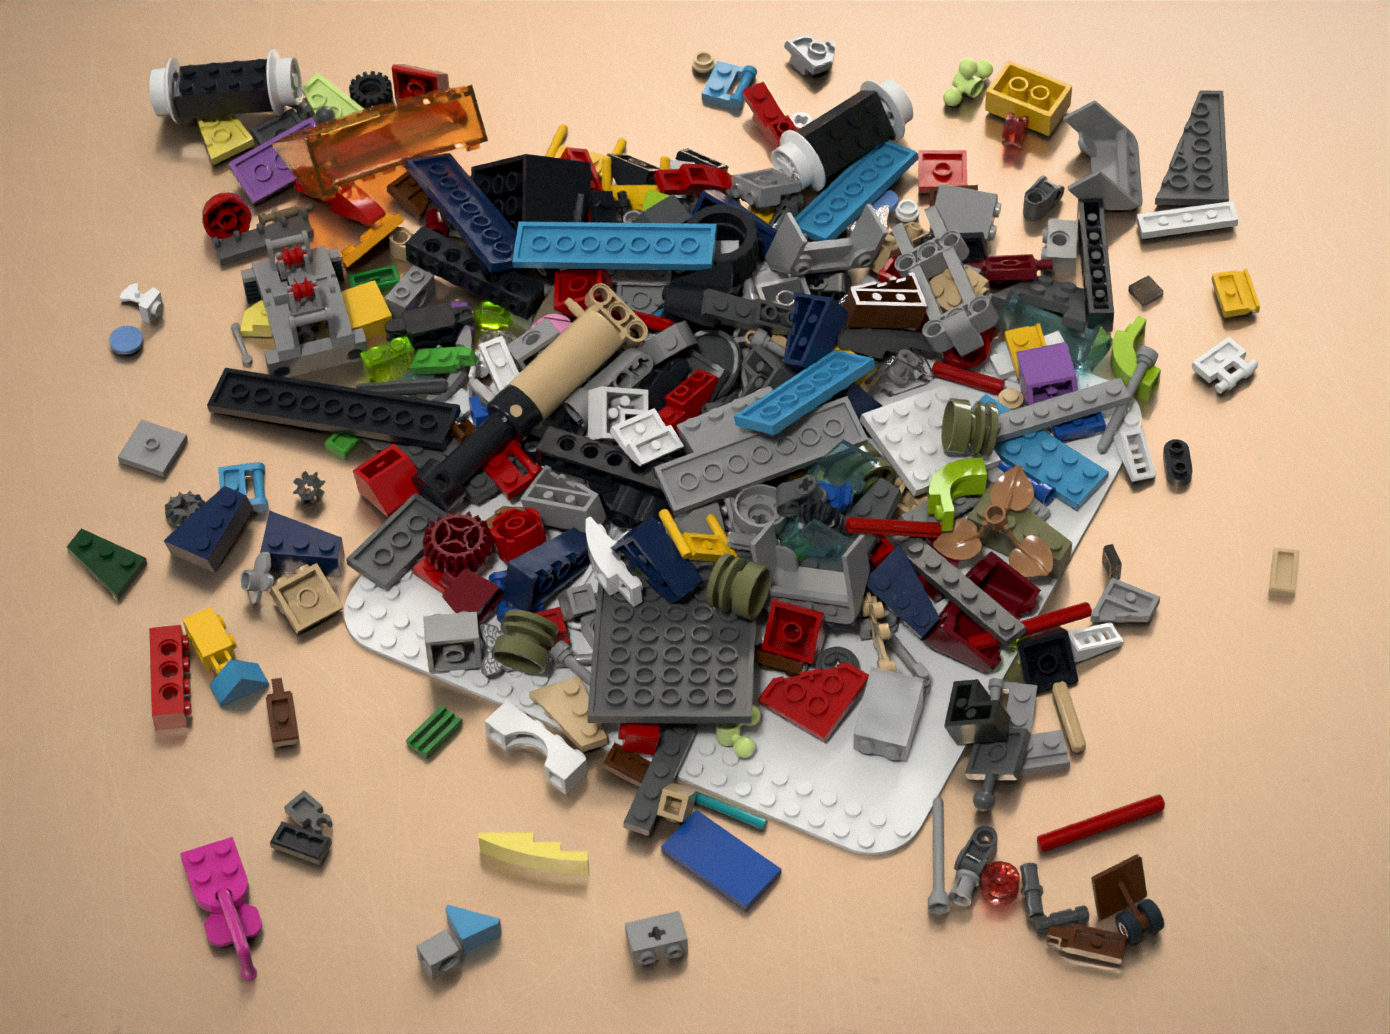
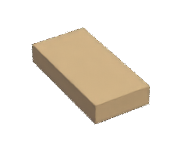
M1273 547L1268 595L1295 598L1300 550Z

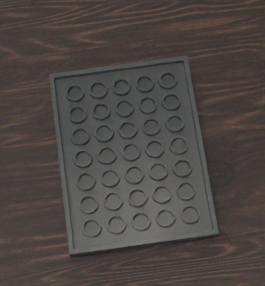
M736 552L738 557L744 558L746 565L749 562H753L752 554L749 552ZM621 553V560L625 563L629 573L632 576H637L643 585V590H641L642 603L633 607L619 591L610 596L598 581L587 713L588 723H752L757 617L754 620H748L734 615L732 608L725 612L720 608H713L707 604V586L717 562L690 560L688 558L687 560L696 566L703 580L682 599L670 604L646 582L649 577L638 567L633 570L628 565L630 560Z

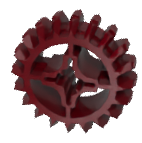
M459 510L456 515H452L448 511L447 517L444 518L438 515L437 522L431 521L430 528L425 529L422 540L424 555L428 558L430 566L435 565L437 572L443 569L444 572L450 570L456 576L464 569H473L478 572L479 565H486L487 558H491L494 543L490 528H488L486 521H481L479 515L472 517L470 511L465 515H462Z

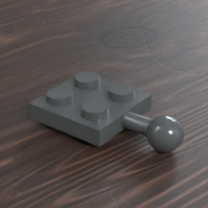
M322 106L312 118L317 125H329L334 121L335 113L332 108ZM292 108L284 112L282 116H276L252 128L251 133L260 146L301 123L302 120Z
M1009 728L1006 741L974 743L965 775L969 780H984L982 789L977 791L973 797V804L978 810L988 811L994 806L995 798L992 791L996 780H1018L1031 736L1027 728Z

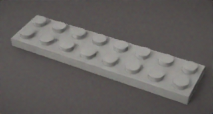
M848 396L816 407L814 411L808 412L777 435H767L764 432L753 430L654 467V473L673 514L677 515L734 494L742 489L761 484L868 444V438Z

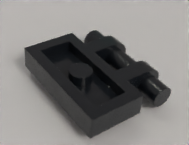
M589 191L587 199L591 222L624 223L623 216L632 208L627 192H618V200H614L613 191ZM616 211H620L622 221H617Z

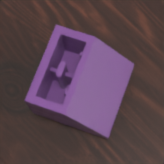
M1066 342L1016 352L1020 389L1024 398L1023 401L1027 406L1078 390L1076 373Z

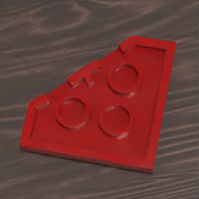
M846 662L837 664L835 668L825 670L818 668L800 672V675L784 678V676L776 677L770 681L759 696L758 702L765 708L826 742L866 687L869 674Z

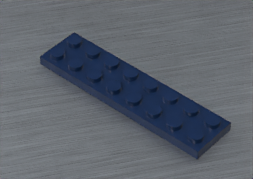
M450 153L407 159L405 164L406 170L490 272H501L514 269L512 259L517 232Z

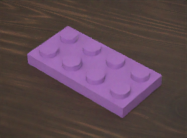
M310 117L229 162L228 167L254 206L292 185L299 179L336 160L337 155L313 118Z

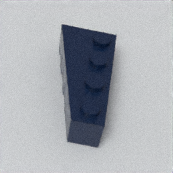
M572 528L509 561L504 581L503 599L519 610L532 612L589 567L590 559L586 535L576 528Z

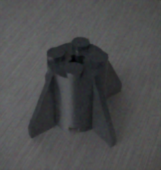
M724 261L713 265L712 268L698 270L675 278L670 286H664L662 300L665 301V307L661 317L670 319L675 324L686 321L693 335L702 330L714 329L730 334L733 328L719 324L717 319L702 316L701 312L704 291L707 289L738 296L737 293H732L735 290V287H732L734 263Z

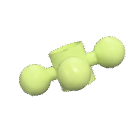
M972 58L961 60L958 67L959 71L955 74L952 85L955 88L951 87L945 90L943 94L944 103L951 107L957 106L962 100L963 93L970 98L977 97L984 87L983 79L990 77L993 73L994 68L990 61L984 59L976 63Z
M752 705V723H716L717 741L723 746H733L735 754L741 758L751 756L755 749L754 742L747 736H740V727L742 725L753 726L757 724L761 716L759 709Z

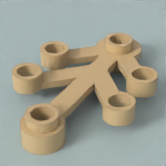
M869 591L865 592L860 610L863 617L869 616L872 641L878 654L877 668L897 673L894 660L890 661L885 651L884 640L891 639L888 623L879 624L877 622L878 618L884 617L882 602H877L876 596H871Z

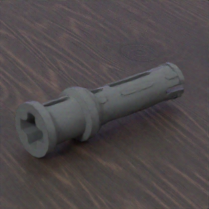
M794 192L790 193V196L783 197V200L777 205V213L769 225L778 230L786 213L789 212L795 218L798 210L805 203L802 193Z

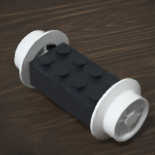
M276 49L269 51L267 59L180 66L178 60L173 57L168 60L166 68L153 69L150 74V98L154 113L158 117L171 116L177 125H181L184 119L272 111L276 116H282L286 106L299 105L302 98L301 73L297 59L295 57L281 58Z
M886 79L881 83L874 80H866L861 84L858 93L796 132L792 130L783 132L780 137V146L771 153L774 169L800 181L801 190L808 188L812 191H820L825 186L826 178L886 139L897 141L904 136L905 124L914 117L910 98L904 89L891 79Z

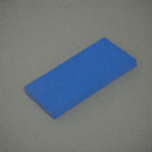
M695 810L661 846L663 853L746 911L781 875L780 867L698 810Z

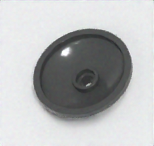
M718 329L702 330L694 334L698 343L690 348L730 372L714 400H717L729 391L737 379L741 366L740 350L736 341L729 334Z

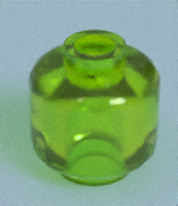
M486 300L482 301L479 306L475 305L473 325H476L478 332L498 335L502 332L503 327L508 328L510 313H507L505 309L493 305Z

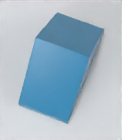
M230 659L210 683V688L221 707L269 686V682L258 663Z
M447 904L445 909L447 923L459 941L464 953L500 938L502 931L499 918Z

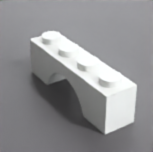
M506 700L485 720L486 736L505 750L517 746H530L540 750L547 758L544 765L546 780L563 793L567 794L588 774L586 756L580 750H574L568 746L561 736L553 735L540 721H534L527 716L520 706H514Z

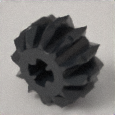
M822 500L818 503L810 501L800 511L798 528L802 530V535L810 536L811 540L816 539L820 543L823 540L832 542L841 533L844 515L840 513V508L832 507L831 503L826 504Z

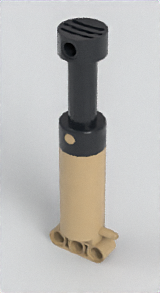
M599 283L590 289L585 296V304L587 306L585 311L577 302L568 298L565 304L577 319L487 404L486 410L489 417L442 462L433 458L429 459L411 476L417 491L424 499L444 512H450L466 496L463 484L511 438L518 442L525 440L623 344L629 348L639 346L648 334L645 323L606 284ZM593 293L601 294L604 302H597L593 297ZM611 311L620 313L622 319L619 321L615 320L611 316ZM629 329L636 330L639 333V339L631 337Z

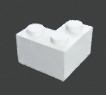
M604 386L588 390V437L597 442H616L610 433V429L612 426L625 421V418L630 419L648 411V390Z

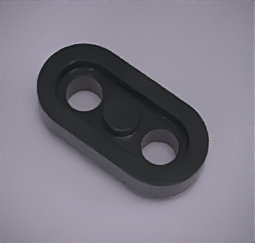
M1179 439L1166 442L1163 449L1166 478L1172 485L1185 486L1191 481L1193 473L1189 446L1186 442Z

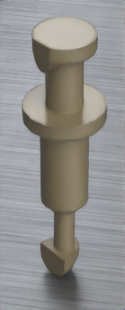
M309 203L304 207L298 208L294 206L282 210L273 208L272 214H259L258 220L259 223H262V226H265V223L270 221L276 223L280 221L279 217L281 216L290 218L297 216L300 210L306 209L311 211L314 208V204Z

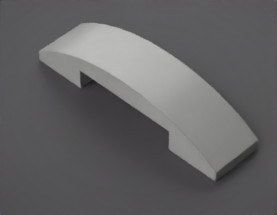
M464 326L456 341V347L473 349L470 326ZM461 366L457 372L450 373L447 379L449 383L448 391L446 393H431L426 400L447 401L458 390L464 388L469 378L471 366Z

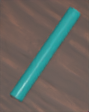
M697 791L696 803L764 830L766 828L768 820Z

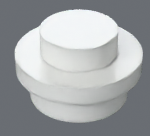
M905 199L899 202L895 209V215L903 222H912L919 217L920 209L915 201Z

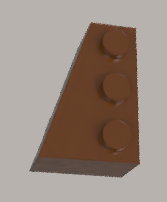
M914 272L908 273L907 277L901 279L896 277L888 278L887 282L880 284L874 281L850 287L843 305L849 312L846 317L848 327L919 329L928 307Z

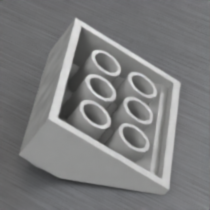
M770 386L761 388L752 394L737 398L728 404L713 408L709 412L689 418L685 422L678 424L677 429L680 440L684 445L682 448L684 452L688 455L753 431L736 426L734 416L773 391Z

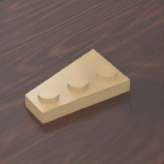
M579 676L529 692L530 699L535 704L538 703L549 719H553L562 728V732L581 752L608 744L607 736L601 723H588L589 696Z

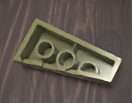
M994 482L989 485L967 517V520L972 521L976 525L977 533L982 527V522L986 520L984 515L986 508L992 505L990 492L995 484ZM1028 508L1020 512L1009 509V512L1006 513L1008 518L1007 525L1017 541L1021 544L1023 539L1029 535L1042 538L1048 544L1053 556V569L1049 575L1059 579L1071 561L1072 542ZM987 527L983 536L979 537L982 544L1007 556L1010 555L1012 550L1017 548L1004 530L993 531Z

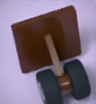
M1139 854L1091 878L1097 916L1102 920L1123 910L1116 915L1115 922L1119 933L1127 936L1126 942L1128 944H1134L1142 940L1143 929L1153 934L1164 928L1163 915L1154 901L1146 899L1138 903L1137 907L1134 904L1147 897L1143 862Z

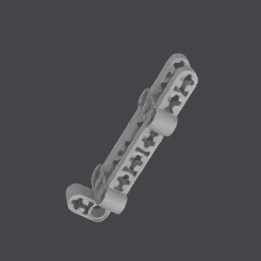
M933 205L925 209L924 212L935 238L916 248L903 222L891 227L902 254L896 259L895 268L901 278L907 277L908 273H915L928 306L926 313L930 320L923 326L922 332L935 352H944L955 346L960 356L963 357L984 346L980 333L997 323L998 314L986 296H977L962 263L969 255L968 246L958 231H948L937 206ZM949 268L964 303L943 313L929 278Z

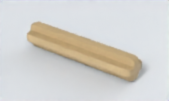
M1064 681L1056 682L1053 684L1052 691L1071 749L1075 753L1082 752L1086 749V741L1067 684Z

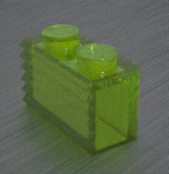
M407 336L395 338L392 341L359 353L362 372L368 383L388 382L389 379L393 380V378L407 374V372L411 373L410 366L414 360L415 352Z

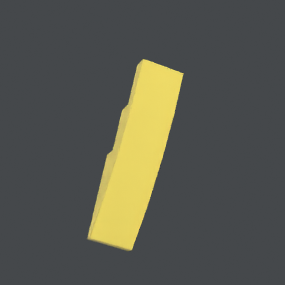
M478 833L480 852L504 862L552 873L589 875L588 851H561V842H534V833Z

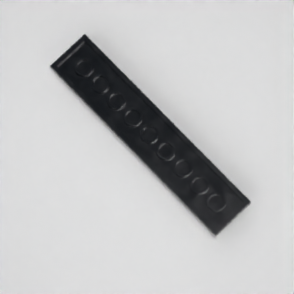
M231 368L224 369L207 404L209 412L441 450H445L452 434L453 425L461 413L460 405Z

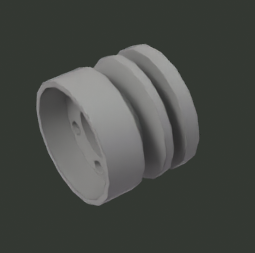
M758 484L742 489L734 501L731 531L748 535L752 533L759 534L768 522L774 523L776 539H779L781 544L786 538L788 517H782L776 511V488L765 484Z

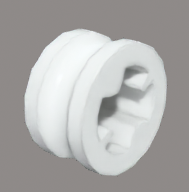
M797 112L792 115L791 120L797 130L812 122V117L806 112Z

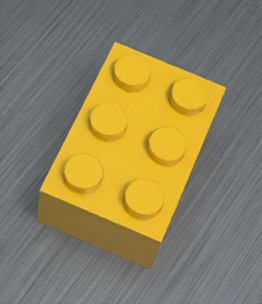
M1008 60L986 90L985 111L1050 136L1071 106L1073 85Z

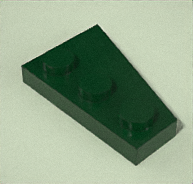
M82 528L67 546L68 553L86 571H90L97 578L98 582L112 593V596L117 601H119L147 565L145 557Z

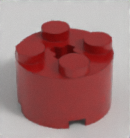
M525 507L526 511L518 512L517 508L511 509L497 516L492 522L493 528H490V533L498 556L503 562L508 563L548 541L541 516L537 510Z

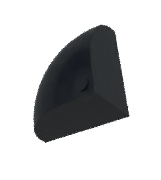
M522 154L471 167V179L516 232L518 222H582L588 208L587 193L590 191L592 179L590 162Z

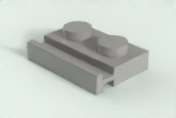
M1062 730L1031 734L1019 776L1070 768V760L1067 756Z

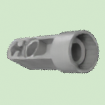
M636 348L625 350L585 386L578 388L563 402L564 408L574 421L576 420L577 422L582 419L581 422L584 423L581 426L587 429L588 390L601 386L632 388L652 370V357Z

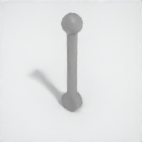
M234 323L231 325V330L235 332L243 354L242 362L244 365H251L252 357L248 355L240 334L241 326L238 323Z

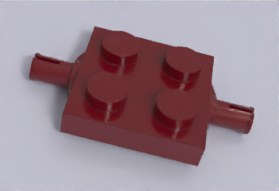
M1033 254L986 256L982 262L967 263L969 266L982 269L981 272L986 274V279L997 284L1005 283L1006 280H1016L1021 283L1030 282L1031 279H1037L1038 270H1053L1052 259L1037 260Z

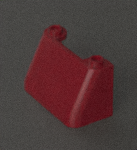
M992 551L977 562L965 575L1017 620L1023 613H1031L1039 602L1036 598L1041 590ZM949 600L939 614L940 619L929 629L923 642L932 649L983 672L987 670L993 671L1002 660L999 657L1001 651L998 650L1002 644L978 651L968 643V637L987 631Z

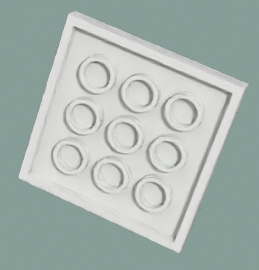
M946 384L863 413L860 417L862 425L913 496L928 492L933 475L941 467L953 461L983 457L986 470L998 466L1001 461L994 449L989 457L981 456L980 453L977 455L970 454L968 445L963 454L943 451L941 431L944 410L948 400L956 398Z

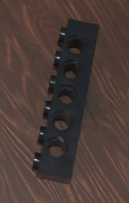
M1103 198L1078 199V238L1087 332H1113L1114 303Z
M422 226L405 242L406 261L412 265L418 266L525 320H528L545 300L543 284L512 269L490 272L473 250L425 226Z
M548 426L536 448L538 465H547L553 470L615 490H619L621 485L629 486L645 495L657 497L668 503L654 473V467L664 464L658 459L640 467L622 449Z

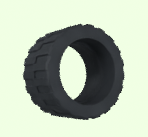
M714 205L697 211L688 219L687 224H717L716 239L739 240L741 246L738 249L725 254H714L713 265L724 261L734 263L732 287L743 283L744 280L752 276V273L757 268V262H759L758 228H756L754 219L747 212L730 205ZM688 270L689 274L692 273V272L698 271V270Z

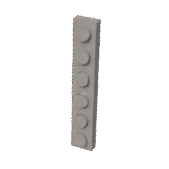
M1120 377L998 414L996 443L1130 403V395Z

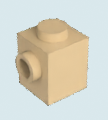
M675 783L669 784L663 788L657 815L666 817L665 819L671 822H684L692 814L697 790Z

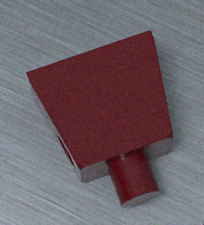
M464 569L458 576L448 570L440 578V583L447 588L442 594V598L455 613L477 611L478 626L486 620L503 600L504 592L497 584L469 569Z

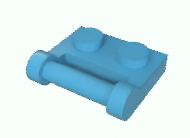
M717 60L701 93V99L736 109L741 108L744 102V98L741 95L742 91L748 88L751 80L755 79L758 73L757 69L751 65L743 67ZM737 77L742 78L736 92L729 95Z
M255 462L218 467L220 489L226 486L247 496L245 476L251 475L253 477L255 498L249 499L253 507L252 511L262 513L269 509L268 500L265 498L263 479L265 465L263 463Z

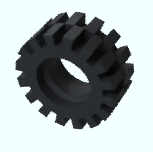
M371 71L370 75H367V72H362V77L358 74L355 76L356 80H351V85H349L350 98L364 108L367 115L368 112L376 115V111H379L381 114L384 112L383 108L388 110L390 108L389 104L392 105V83L388 76H383L381 72L375 75V71ZM368 91L379 92L375 95H364Z

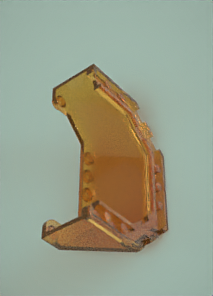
M473 85L437 89L429 91L427 94L396 100L397 105L392 102L365 108L292 132L290 135L272 144L311 198L321 197V201L336 197L335 192L339 191V186H341V189L355 185V180L361 179L362 182L376 178V173L382 172V175L393 173L396 171V167L400 165L405 168L407 159L431 156L461 148H466L467 152L481 148V143L488 141Z

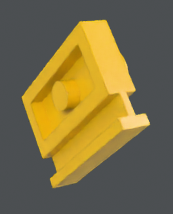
M1247 268L1241 272L1232 270L1212 274L1211 281L1224 318L1249 314V311L1260 312V303Z
M1040 323L1032 327L1026 326L1004 331L1003 336L1017 381H1019L1016 352L1047 346Z

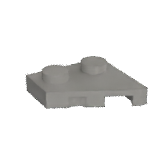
M1111 578L1091 614L1090 621L1149 622L1160 603V596Z

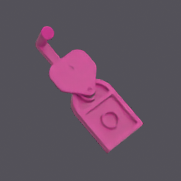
M233 837L180 853L196 903L200 908L211 913L204 923L209 942L217 947L234 943L241 965V977L245 980L254 979L257 969L253 965L246 939L260 933L262 921L256 907L243 903L249 894V883Z

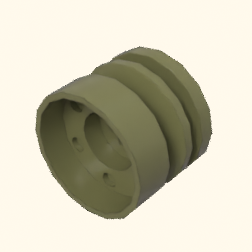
M950 398L946 404L942 421L941 441L943 451L963 454L968 445L970 454L977 455L980 453L981 456L989 457L995 447L998 434V408L996 403L986 402L984 405L983 402L976 401L971 411L969 400Z
M724 553L718 559L710 575L706 593L707 604L713 608H720L725 612L732 608L734 615L754 620L762 611L769 594L772 580L770 567L756 562H749L746 565L744 558H735L734 555Z
M517 609L506 611L504 623L500 627L504 635L496 638L491 653L492 657L504 666L529 674L544 673L550 657L546 649L554 646V638L557 637L559 631L558 627L552 621L535 613Z

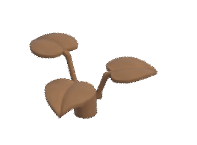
M1020 465L1006 471L993 485L990 492L992 505L986 508L984 513L986 520L982 522V527L978 533L977 527L972 521L956 519L953 521L952 531H942L933 543L934 548L943 556L952 560L966 561L973 559L981 552L982 543L979 537L983 536L987 527L993 531L1004 530L1017 547L1009 555V565L1025 578L1047 576L1053 569L1052 552L1042 538L1029 535L1020 544L1007 525L1008 518L1006 513L1009 512V509L1015 512L1023 511L1031 505L1034 499L1032 483Z

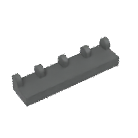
M306 209L300 210L301 215L289 219L281 216L279 217V222L262 226V223L256 224L257 229L239 234L238 230L233 231V236L219 240L217 236L213 237V247L220 265H226L267 252L265 239H280L301 234L303 230L307 231L308 239L314 237Z

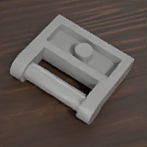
M991 678L988 684L990 700H999L1000 702L1001 693L1009 694L1007 713L1011 717L1009 728H1027L1031 734L1037 685L1006 682L999 678Z

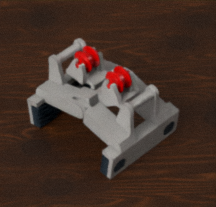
M306 230L301 231V234L280 239H265L268 260L252 263V268L241 270L248 304L262 300L267 313V319L276 349L265 351L269 375L289 378L367 359V342L363 328L351 329L338 282L344 281L338 249L327 250L326 246L310 249ZM303 243V247H297L298 244ZM294 246L291 250H288L286 247ZM284 248L283 252L276 253L277 262H275L273 250ZM325 321L329 337L299 344L296 327Z

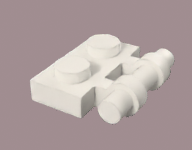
M1227 337L1192 362V369L1208 383L1217 378L1220 382L1215 385V389L1221 394L1225 390L1233 389L1242 378L1247 379L1250 377L1253 371L1258 368V363L1254 359L1248 363L1245 362L1243 359L1246 358L1247 351L1231 337ZM1232 367L1237 369L1232 374H1229L1227 372V370H1229Z

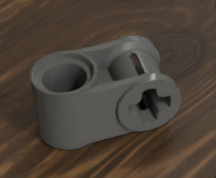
M1041 175L1024 194V217L1032 221L1043 218L1061 200L1065 190L1064 186L1061 184L1057 186L1048 181L1046 176Z
M805 475L790 482L781 483L776 487V511L782 517H794L800 514L803 506L813 501L812 499L817 503L820 500L826 503L828 499L827 491L818 486V481L813 475Z
M987 825L977 827L966 846L960 851L955 861L954 870H970L976 873L981 881L997 853L998 837L996 830ZM987 841L990 842V844L984 845L980 842Z

